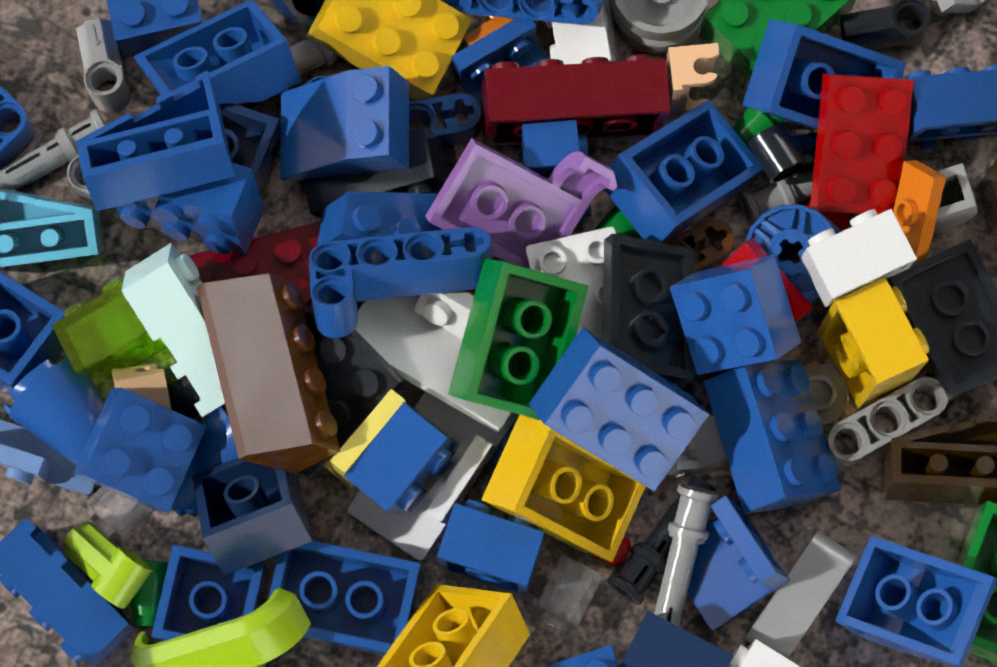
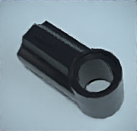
M900 0L894 6L840 15L841 38L844 41L869 50L893 46L910 49L918 46L923 41L931 21V13L928 6L922 0ZM902 17H912L918 22L920 27L915 30H906L899 25L897 20Z
M779 123L761 131L748 143L770 183L784 180L797 171L814 168L817 132H812L809 129L787 131L784 124Z

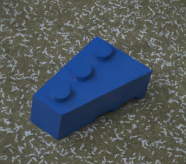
M997 64L989 66L982 71L970 72L969 67H958L948 70L944 74L931 75L930 70H919L909 73L904 77V79L914 80L907 145L920 142L922 150L936 148L935 139L961 137L964 143L997 136Z
M208 70L195 77L197 83L173 96L169 91L156 98L158 104L134 117L127 113L76 141L83 180L97 211L235 176L220 106Z
M25 518L0 541V582L14 597L18 598L21 595L33 607L28 612L47 632L53 628L64 639L59 646L77 665L84 660L86 663L96 667L136 627L114 604L104 599L92 588L91 584L93 581L63 553L64 550L44 529L28 518Z

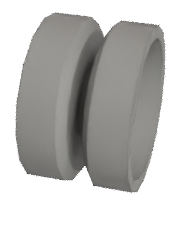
M611 0L610 8L614 28L625 43L640 52L660 55L668 53L669 47L686 46L693 41L701 28L708 0Z

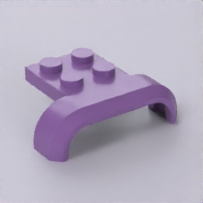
M471 138L425 217L428 222L443 230L464 227L483 229L491 238L492 255L498 257V261L530 269L526 255L527 246L570 236L593 198L605 188L615 191L617 183L614 171L610 167L580 151L567 155L555 167L550 176L546 178Z

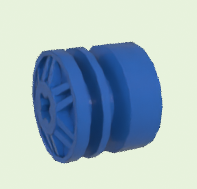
M780 205L759 217L750 227L745 242L754 238L768 255L775 254L778 267L807 301L813 303L821 298L802 260L798 263L790 260L785 261L784 258L789 254L786 247L790 243L798 247L803 246L798 252L801 259L806 248L810 247L808 243L810 238L831 228L834 229L836 234L842 232V230L830 218L816 210L802 205Z

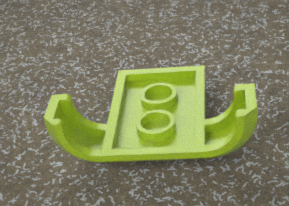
M278 588L273 591L270 598L262 606L247 615L150 645H146L149 639L146 633L142 631L135 640L130 654V661L134 667H266L264 663L282 655L298 643L308 631L311 622L296 594Z

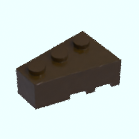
M987 413L975 416L973 420L951 426L944 424L892 438L883 456L884 500L983 505L985 502L990 501L997 504V414L989 415Z

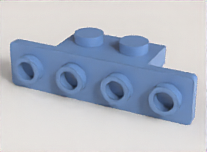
M0 420V468L6 470L5 477L27 485H31L33 479L85 496L93 494L96 484L74 475L75 464L24 427Z

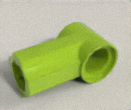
M85 521L82 525L72 528L63 540L65 543L63 553L93 580L91 586L100 596L119 608L125 609L153 571L146 561L132 551L118 546L93 523Z

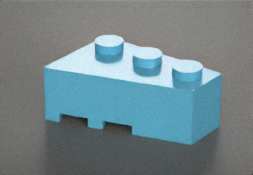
M0 188V267L98 255L105 251L100 214L95 206Z

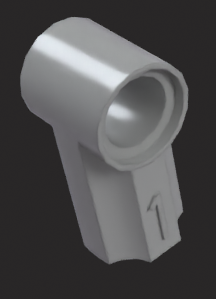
M96 18L84 21V24L76 28L85 72L83 82L94 105L99 110L107 113L119 111L127 105L130 99V88L125 78L121 53L115 42L111 20ZM107 81L116 82L115 86L108 91L98 90Z

